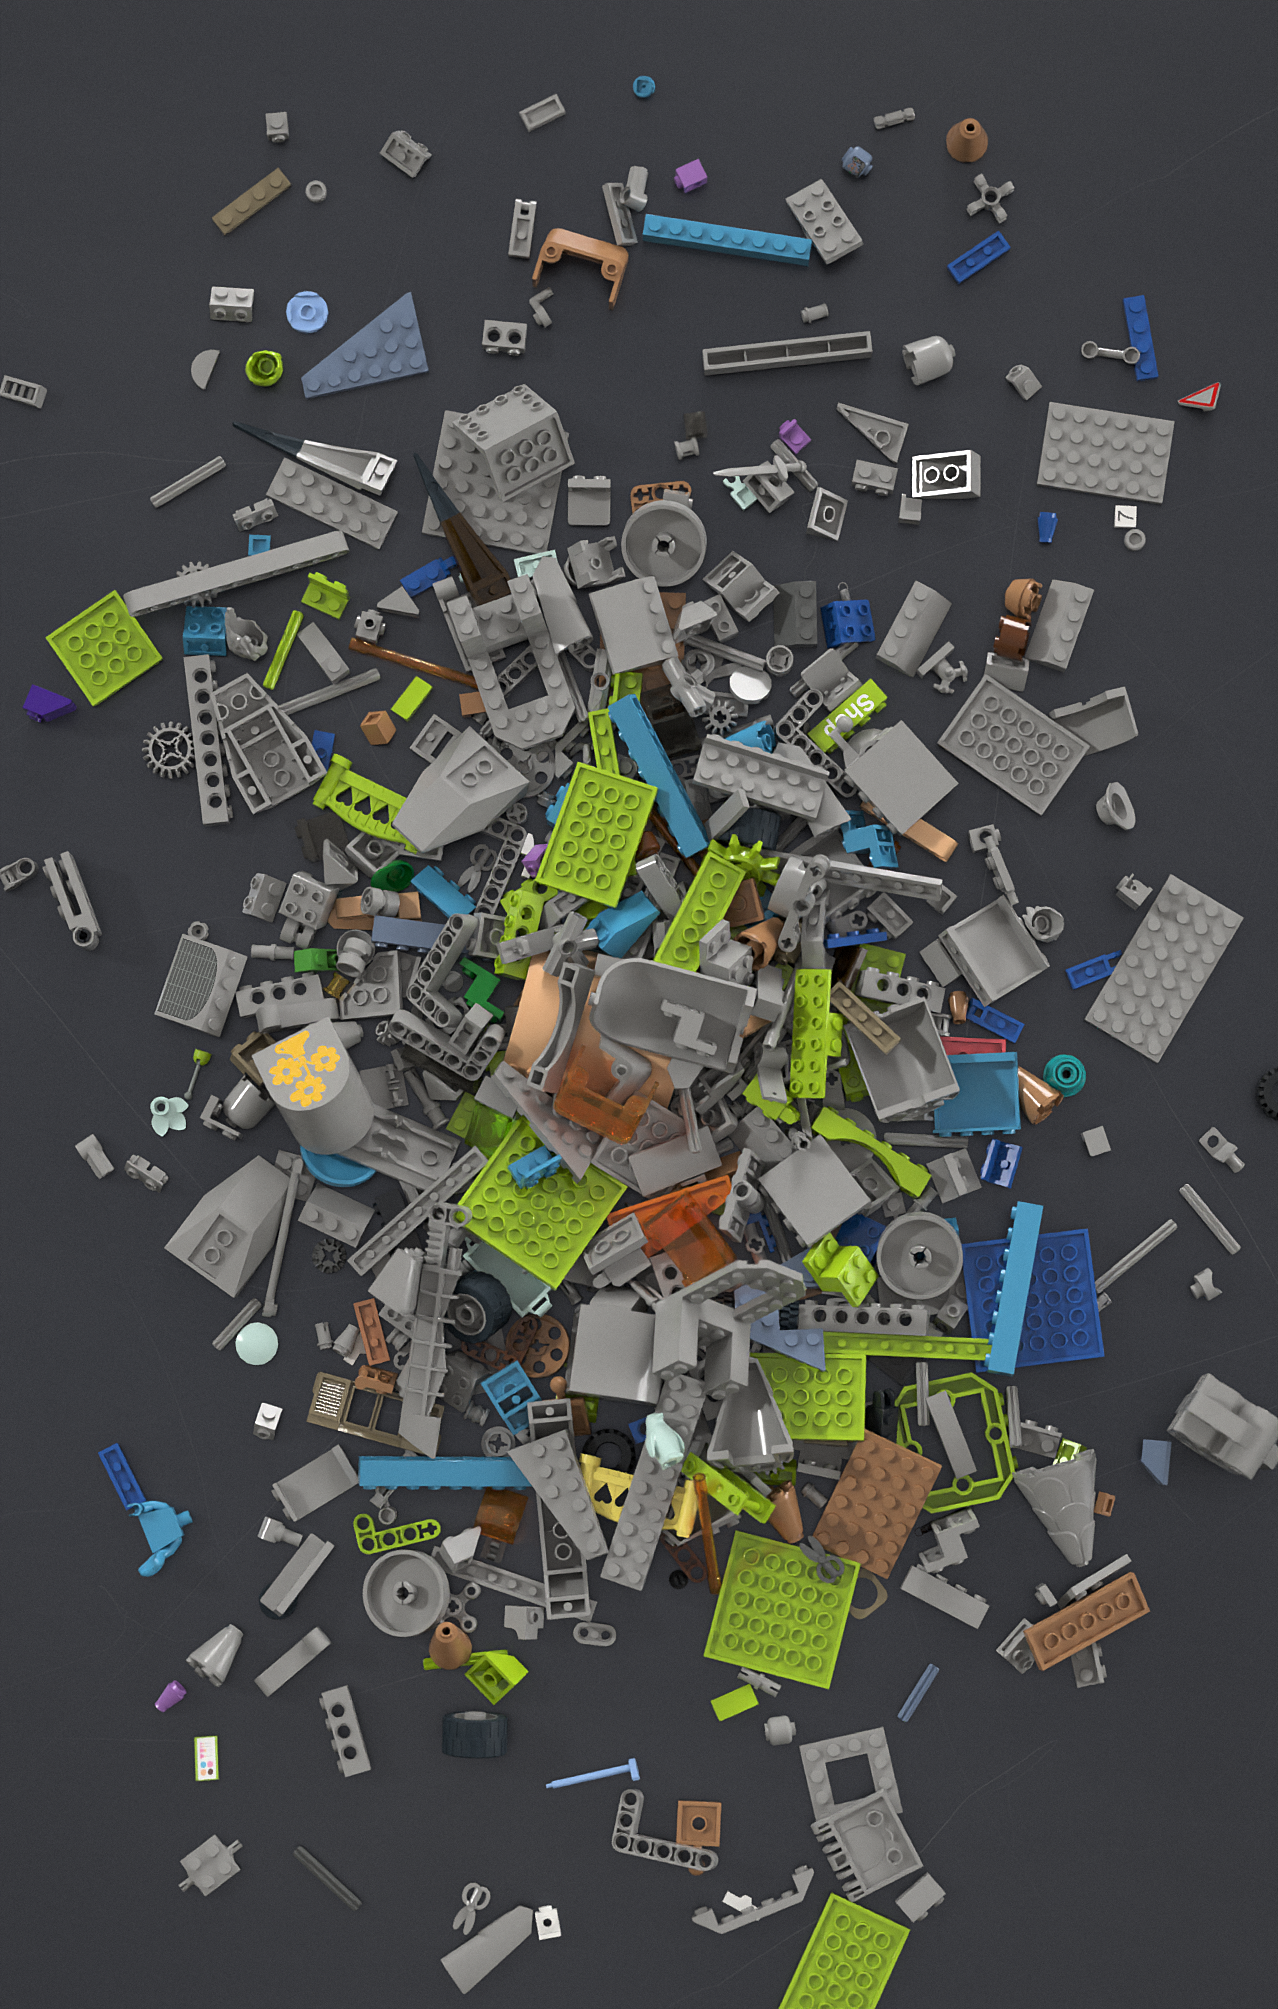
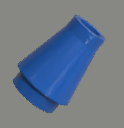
M1040 512L1039 517H1037L1039 542L1052 543L1058 521L1056 518L1057 513Z

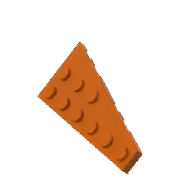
M727 1174L611 1212L607 1216L609 1226L634 1212L648 1240V1243L644 1244L641 1249L649 1259L725 1203L732 1185Z

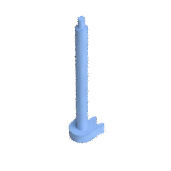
M631 1758L628 1759L629 1764L555 1780L552 1783L546 1784V1788L553 1787L555 1789L630 1771L633 1781L640 1780L636 1759Z

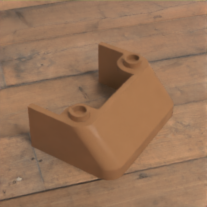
M563 229L551 230L539 254L532 277L533 287L537 288L544 263H555L559 261L562 253L602 264V276L606 280L614 282L609 299V309L613 310L628 263L627 250L621 246Z

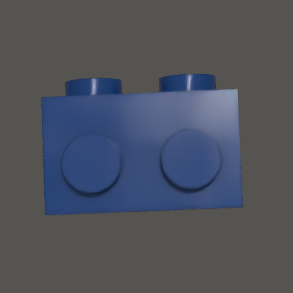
M993 1138L987 1147L986 1161L981 1167V1179L991 1184L1011 1188L1023 1148Z

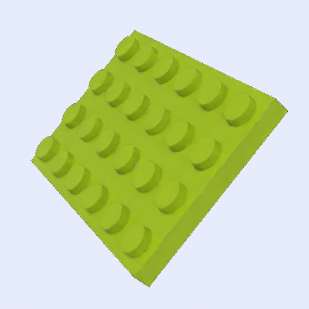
M578 762L535 882L616 909L659 791L658 787Z
M749 1353V1357L757 1358L772 1388L773 1398L782 1414V1420L791 1440L864 1441L866 1354H825L826 1371L821 1372L819 1369L805 1363H800L798 1360L780 1353Z
M831 1892L778 2009H875L910 1929Z

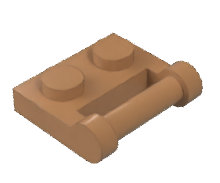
M363 1365L359 1369V1376L355 1380V1386L358 1389L369 1387L375 1389L380 1394H392L398 1373Z

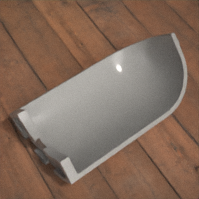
M630 958L613 964L603 973L596 993L591 992L588 1005L592 1006L589 1019L597 1032L619 1044L733 1074L743 1038L739 1037V1035H743L744 1029L747 1027L757 989L647 959ZM663 998L704 1011L705 1017L698 1037L716 1043L717 1048L714 1055L709 1054V1057L697 1054L696 1049L689 1047L688 1050L676 1047V1042H673L672 1037L680 1016H676V1019L663 1015L664 1011L660 1007Z

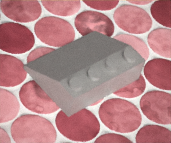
M654 576L632 580L589 594L613 675L661 665L667 659L678 657Z

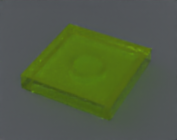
M476 1104L464 1144L472 1148L476 1146L481 1152L492 1157L509 1133L513 1119L485 1105Z

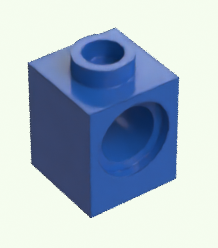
M647 1417L628 1424L636 1444L646 1440V1435L640 1432V1426L646 1422Z

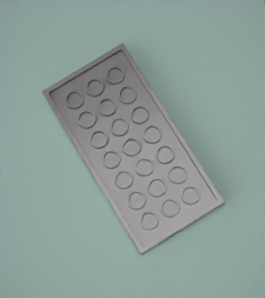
M1170 874L1084 1020L1153 1062L1158 1063L1241 924L1243 917Z

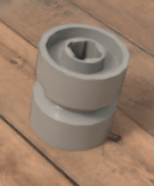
M783 645L772 647L766 655L765 666L767 671L775 677L787 675L793 666V654L790 649Z
M367 887L361 897V911L367 915L394 918L399 909L400 898L397 892Z
M288 917L281 931L280 940L290 944L296 942L297 947L309 949L317 930Z
M351 937L347 939L343 948L345 953H341L336 967L348 976L361 977L366 966L365 962L369 960L373 949L367 942Z

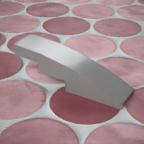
M946 1391L926 1398L925 1400L956 1479L976 1472L975 1464Z

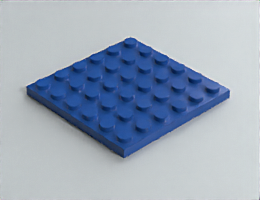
M1088 1228L1039 1234L1015 1368L1105 1357ZM1007 1239L961 1244L963 1251L962 1268L971 1338L989 1339L990 1332L994 1333L995 1324H992L993 1312H998L999 1303H995L997 1290L1002 1291L1003 1282H999L1001 1269H1006L1007 1261H1003L1005 1248L1009 1249L1010 1240ZM974 1360L976 1373L988 1370V1367L984 1366L985 1361Z

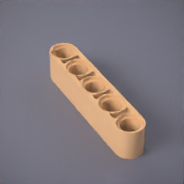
M862 801L859 807L885 825L888 824L883 817L879 819L873 813L872 809L874 807L869 802L865 803ZM919 819L902 834L945 862L949 860L958 846L954 839L922 819Z

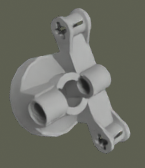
M819 854L814 856L807 868L804 867L803 859L792 855L787 861L772 893L768 910L786 918L778 939V946L784 952H792L800 942L799 917L809 914L815 905V899H818L826 888L827 883L824 876L830 868V860L825 855Z

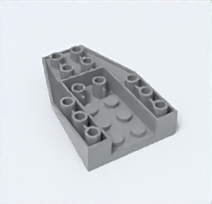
M469 726L422 772L392 822V826L417 850L424 853L485 829L526 795L529 781Z
M258 1155L205 1194L164 1248L233 1298L237 1297L274 1246L283 1216L290 1177Z

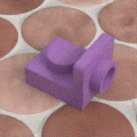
M795 419L791 422L787 420L779 428L781 431L778 437L795 455L811 442L807 434L797 425Z

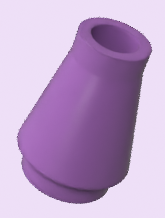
M177 1681L168 1683L155 1706L164 1713L168 1708L184 1699L186 1694L185 1688Z

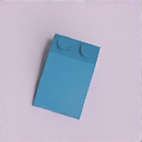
M640 891L619 902L616 909L610 907L600 912L590 922L586 930L595 929L599 947L612 957L621 959L659 915L660 911L645 893Z

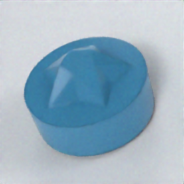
M640 76L635 79L633 90L639 97H648L653 94L655 83L648 76Z

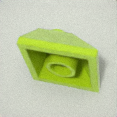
M487 1652L464 1675L495 1705L528 1673V1670L514 1656Z

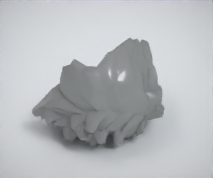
M1036 906L1035 909L1026 907L1027 915H1022L1032 936L1046 943L1057 940L1064 928L1063 916L1054 908L1047 906Z

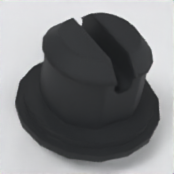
M676 1570L671 1573L669 1583L675 1589H682L687 1585L688 1577L684 1571Z

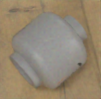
M788 1716L771 1717L768 1719L767 1724H764L766 1741H770L774 1746L789 1744L792 1741V1735H796L795 1723L790 1722Z

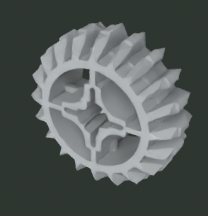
M172 721L169 722V728H166V725L161 723L162 730L159 731L155 726L153 729L156 734L147 733L151 740L143 741L149 747L142 748V751L149 754L145 755L143 759L145 761L151 760L148 762L147 767L152 768L155 766L153 769L154 774L161 770L160 776L162 778L168 772L169 779H173V773L176 772L177 777L180 778L181 770L188 774L189 771L186 767H195L190 762L191 760L196 761L195 755H193L195 752L194 743L191 740L193 739L192 732L187 735L189 732L187 726L181 731V723H178L176 728H174ZM168 734L178 735L177 737H174L171 741H164L163 739H160ZM183 739L186 740L188 745L186 757L179 751ZM156 744L163 750L160 756L161 759L158 762L154 756ZM165 746L170 748L176 746L174 749L179 756L171 752L166 755L168 751L166 750ZM172 759L181 761L176 766H164L165 763Z

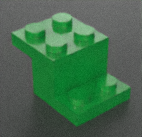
M464 957L460 962L462 973L472 980L476 977L464 996L467 1007L471 1009L477 1003L493 1015L490 1020L492 1023L495 1024L497 1021L502 1023L506 1017L505 1012L490 1003L502 984L501 980Z

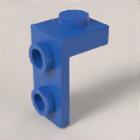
M761 1212L756 1214L750 1213L747 1225L759 1222L769 1252H775L774 1247L777 1245L773 1234L768 1235L766 1227H769L766 1215H761Z

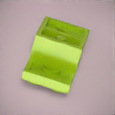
M828 1233L814 1243L802 1261L822 1291L842 1292L852 1307L860 1306L879 1277L858 1246H839L831 1233Z

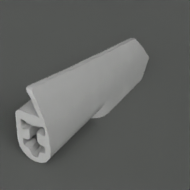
M543 556L533 574V579L555 654L558 655L566 648H568L569 652H573L590 644L593 641V636L576 604V598L556 558Z

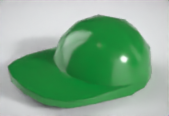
M394 860L373 875L370 886L379 888L382 891L398 892L404 890L410 885L414 877V869L406 861Z

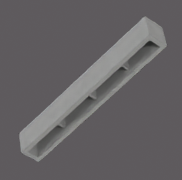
M870 331L702 349L704 376L871 358L872 356Z

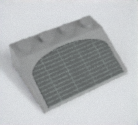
M182 934L154 1014L208 1035L220 1037L247 956Z

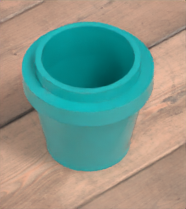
M1058 1055L1046 1064L1043 1071V1081L1060 1091L1064 1097H1071L1083 1088L1086 1081V1071L1083 1064L1074 1056ZM1063 1071H1069L1070 1077L1064 1078L1062 1075Z

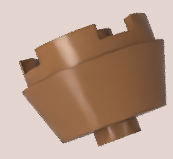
M1035 579L1013 580L1005 593V607L1015 616L1030 620L1031 612H1037L1042 595L1038 594L1039 588H1042V584L1036 582Z

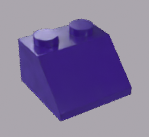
M32 684L22 708L27 712L26 715L31 720L41 723L42 720L49 722L73 712L77 706L71 699Z

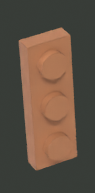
M372 1298L354 1303L369 1366L391 1361L375 1299Z

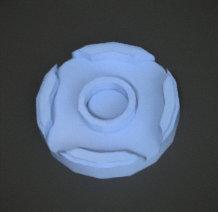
M300 292L287 305V319L296 331L305 334L315 333L323 328L327 322V304L322 297L314 292Z

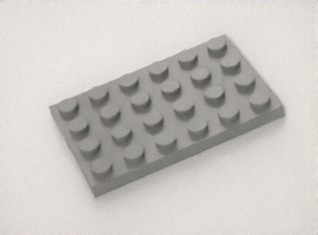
M1050 402L1037 486L1162 505L1175 421Z
M987 674L984 675L937 742L939 746L1040 816H1042L1090 747Z

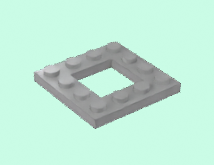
M883 1727L799 1746L816 1821L827 1818L862 1800L858 1799L834 1805L825 1763L866 1753L875 1791L877 1792L884 1788L896 1813L903 1812Z

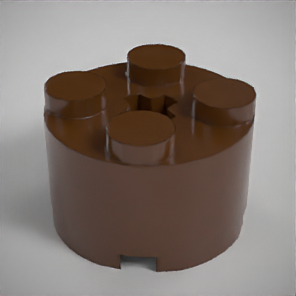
M1011 615L1001 616L998 627L1001 634L1000 637L996 636L994 653H997V656L1022 662V656L1025 655L1030 635L1028 629L1032 625V620Z

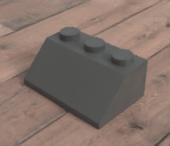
M794 581L774 585L779 592L773 600L774 646L783 645L789 649L817 648L816 581Z

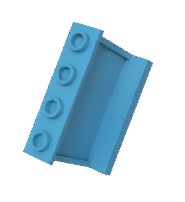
M1017 1052L947 1055L960 1093L954 1099L943 1100L945 1105L934 1110L935 1130H933V1133H939V1137H950L952 1132H960V1136H972L973 1131H981V1135H994V1130H1002L1003 1134H1015V1129H1021Z

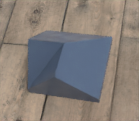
M1143 1439L1142 1459L1139 1461L1158 1484L1168 1485L1171 1442Z

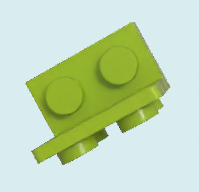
M318 572L315 575L309 573L308 579L310 583L301 603L340 620L350 600L349 592L345 589L346 586L337 581L333 584L326 580V576Z

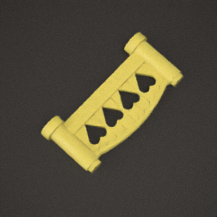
M581 1453L579 1462H581L580 1468L595 1512L618 1523L623 1506L618 1507L615 1504V1500L627 1488L629 1491L634 1475L600 1467L602 1458ZM685 1479L683 1487L676 1486L671 1501L675 1516L673 1519L666 1517L662 1530L674 1529L677 1531V1536L689 1538V1535L692 1534L701 1493L705 1492L693 1480ZM606 1483L612 1497V1501L609 1504L604 1503L603 1500L598 1502L594 1498L595 1493Z

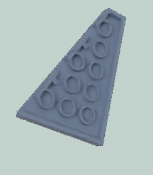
M411 292L402 296L301 377L306 400L429 372Z

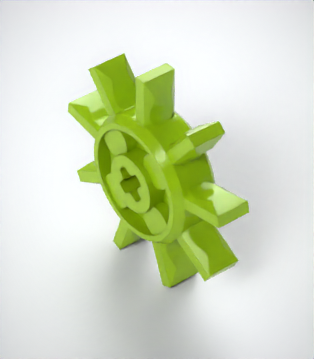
M732 834L729 842L730 847L725 848L714 839L710 841L708 851L746 871L742 880L755 878L760 897L764 896L767 888L763 882L774 886L778 882L780 874L770 870L778 869L780 858H763L760 855L763 842L758 841L752 849L740 846L736 834Z

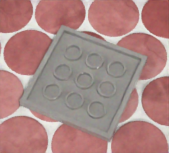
M635 1090L596 1149L590 1163L641 1194L627 1156L687 1133L684 1119ZM675 1184L645 1197L651 1200L669 1194Z

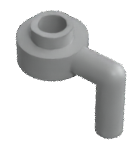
M550 287L535 295L529 301L535 311L533 317L539 326L543 324L544 327L552 324L548 314L540 305V302L553 295Z

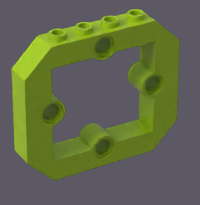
M972 1372L928 1381L929 1397L946 1391L952 1408L955 1405V1398L979 1393L986 1423L984 1437L991 1446L997 1477L973 1482L970 1476H963L961 1478L967 1480L968 1487L966 1490L960 1491L957 1488V1481L961 1478L956 1479L955 1476L951 1481V1487L930 1491L922 1508L929 1513H937L1000 1499L1013 1479L1012 1473L1015 1472V1469H1018L1016 1456L1011 1454L1009 1435H1007L1006 1427L1009 1424L1007 1414L1002 1413L1001 1406L1005 1405L1003 1394L998 1393L997 1388ZM917 1384L903 1387L895 1399L894 1406L898 1407L897 1444L904 1448L913 1445L917 1449V1454L922 1456L921 1445L911 1439L905 1408L917 1406ZM994 1427L1001 1431V1436L997 1440L990 1437V1430Z

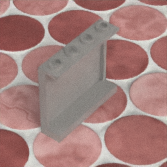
M902 720L843 772L845 782L850 787L855 786L859 791L858 796L865 803L869 802L874 807L872 811L879 819L882 817L888 823L886 827L892 834H898L899 836L905 833L958 784Z
M838 829L820 838L813 836L790 852V854L813 858L816 855L822 854L828 857L830 861L864 866L855 854L846 852L842 843L843 837ZM826 882L825 889H829L830 892L829 908L825 910V925L830 921L838 920L845 910L855 908L861 899L865 896L867 898L872 896L876 890Z
M1004 895L938 935L984 1007L1040 974L1050 966L1046 956L1041 953L1036 945L1034 937L1026 930L1023 920L1017 916L1013 906L1010 905L1009 900Z
M821 1134L810 1141L811 1146L809 1149L805 1148L806 1151L797 1150L758 1178L760 1184L758 1187L759 1191L765 1198L769 1196L772 1200L771 1207L777 1214L781 1212L785 1218L783 1222L789 1231L793 1229L798 1235L795 1237L802 1248L806 1246L808 1250L811 1249L814 1243L862 1209L866 1211L872 1206L871 1200Z

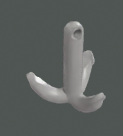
M580 742L571 749L569 758L572 759L578 751L583 750V763L592 766L591 750H594L593 742Z

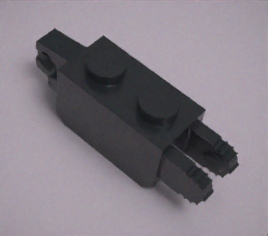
M891 1388L884 1389L883 1392L881 1390L874 1391L872 1404L865 1408V1429L897 1444L898 1407L894 1406L895 1393Z

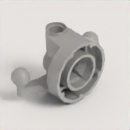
M842 716L837 720V727L828 735L843 751L844 768L847 770L865 753L866 749L872 747L893 727H886L884 730L874 728L862 730L847 743L840 733L849 732L853 728V721L848 716Z

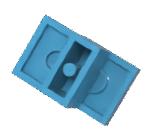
M846 810L851 817V821L840 825L844 837L842 843L846 852L850 854L870 853V861L874 868L893 869L899 867L892 833L886 825L866 826L863 811Z
M516 1360L481 1382V1385L513 1436L529 1426L527 1402L542 1401L530 1379Z

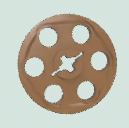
M536 1314L526 1315L538 1318L542 1323L530 1346L536 1344V1340H539V1343L550 1345L541 1347L539 1352H537V1349L529 1347L526 1353V1361L524 1364H521V1367L528 1377L545 1378L558 1372L568 1359L570 1351L569 1335L565 1327L557 1319L544 1314L541 1318ZM522 1318L516 1321L510 1328L506 1338L505 1349ZM530 1319L528 1322H523V1326H525L523 1334L527 1340H529L530 1335L526 1334L529 1329H532L530 1326L532 1320ZM554 1327L559 1328L561 1331L560 1337L556 1340L552 1339L549 1335L550 1330ZM514 1341L513 1348L516 1351H522L525 1348V1342L516 1343ZM557 1348L563 1353L559 1361H555L551 1357L552 1351ZM538 1361L544 1362L546 1366L544 1372L540 1374L534 1370V1365Z

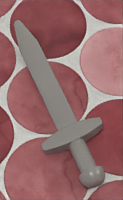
M774 456L773 465L727 468L716 471L713 474L716 476L733 477L776 473L782 481H787L788 472L798 471L803 473L807 466L804 461L784 464L779 456Z

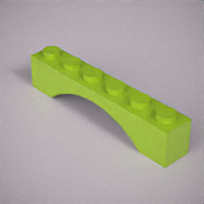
M830 1106L820 1108L810 1124L812 1134L815 1136L821 1134L825 1141H847L870 1150L888 1168L894 1182L900 1187L899 1190L913 1199L920 1196L932 1176L927 1173L928 1169L920 1164L915 1165L909 1161L910 1158L904 1153L899 1152L898 1154L891 1150L893 1147L890 1144L874 1139L875 1135L866 1129L860 1130L856 1127L857 1124L849 1118L843 1119L834 1108Z

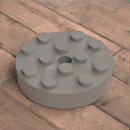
M668 500L653 501L637 509L628 519L621 541L622 555L630 571L639 579L654 576L657 586L662 587L674 586L691 578L700 568L707 547L706 531L699 517L685 505ZM659 540L669 542V546L662 547L659 544Z
M928 1212L904 1214L893 1220L884 1229L879 1238L877 1265L880 1275L893 1291L911 1299L936 1297L954 1284L962 1268L963 1251L960 1238L950 1223L935 1214ZM924 1251L926 1255L922 1260L914 1258V1254Z
M396 1550L383 1555L371 1566L363 1585V1602L368 1616L379 1629L397 1637L418 1636L433 1629L445 1615L450 1599L449 1582L441 1565L430 1555L417 1550ZM405 1588L408 1590V1593H413L408 1594L407 1598H405L403 1595V1591Z

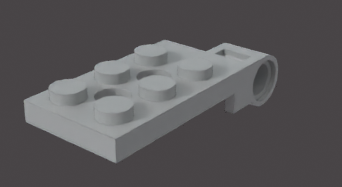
M451 576L432 585L466 673H468L472 669L459 640L447 602L467 596L472 608L477 607L470 592L459 596ZM503 648L489 653L492 663L506 658Z

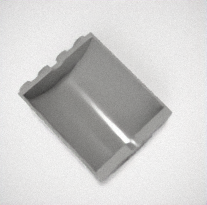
M916 996L909 999L908 1003L902 1005L893 1004L887 1008V1012L882 1014L879 1011L873 1012L901 1038V1041L887 1055L878 1049L850 1021L847 1022V1025H844L880 1122L888 1123L895 1118L898 1122L923 1115L945 1105L943 1100L954 1099L960 1093L925 997L920 998Z

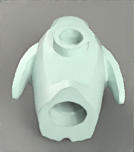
M663 1413L649 1414L646 1418V1449L651 1457H655L658 1460L662 1470H666L683 1459V1453L685 1452L684 1442L681 1436L664 1422Z

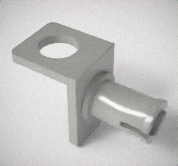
M1212 1127L1199 1139L1200 1144L1214 1159L1222 1163L1226 1162L1234 1173L1239 1172L1244 1167V1163L1234 1153L1238 1149L1236 1145L1229 1143L1215 1127ZM1212 1135L1218 1138V1144L1215 1147H1210L1207 1143L1208 1138Z

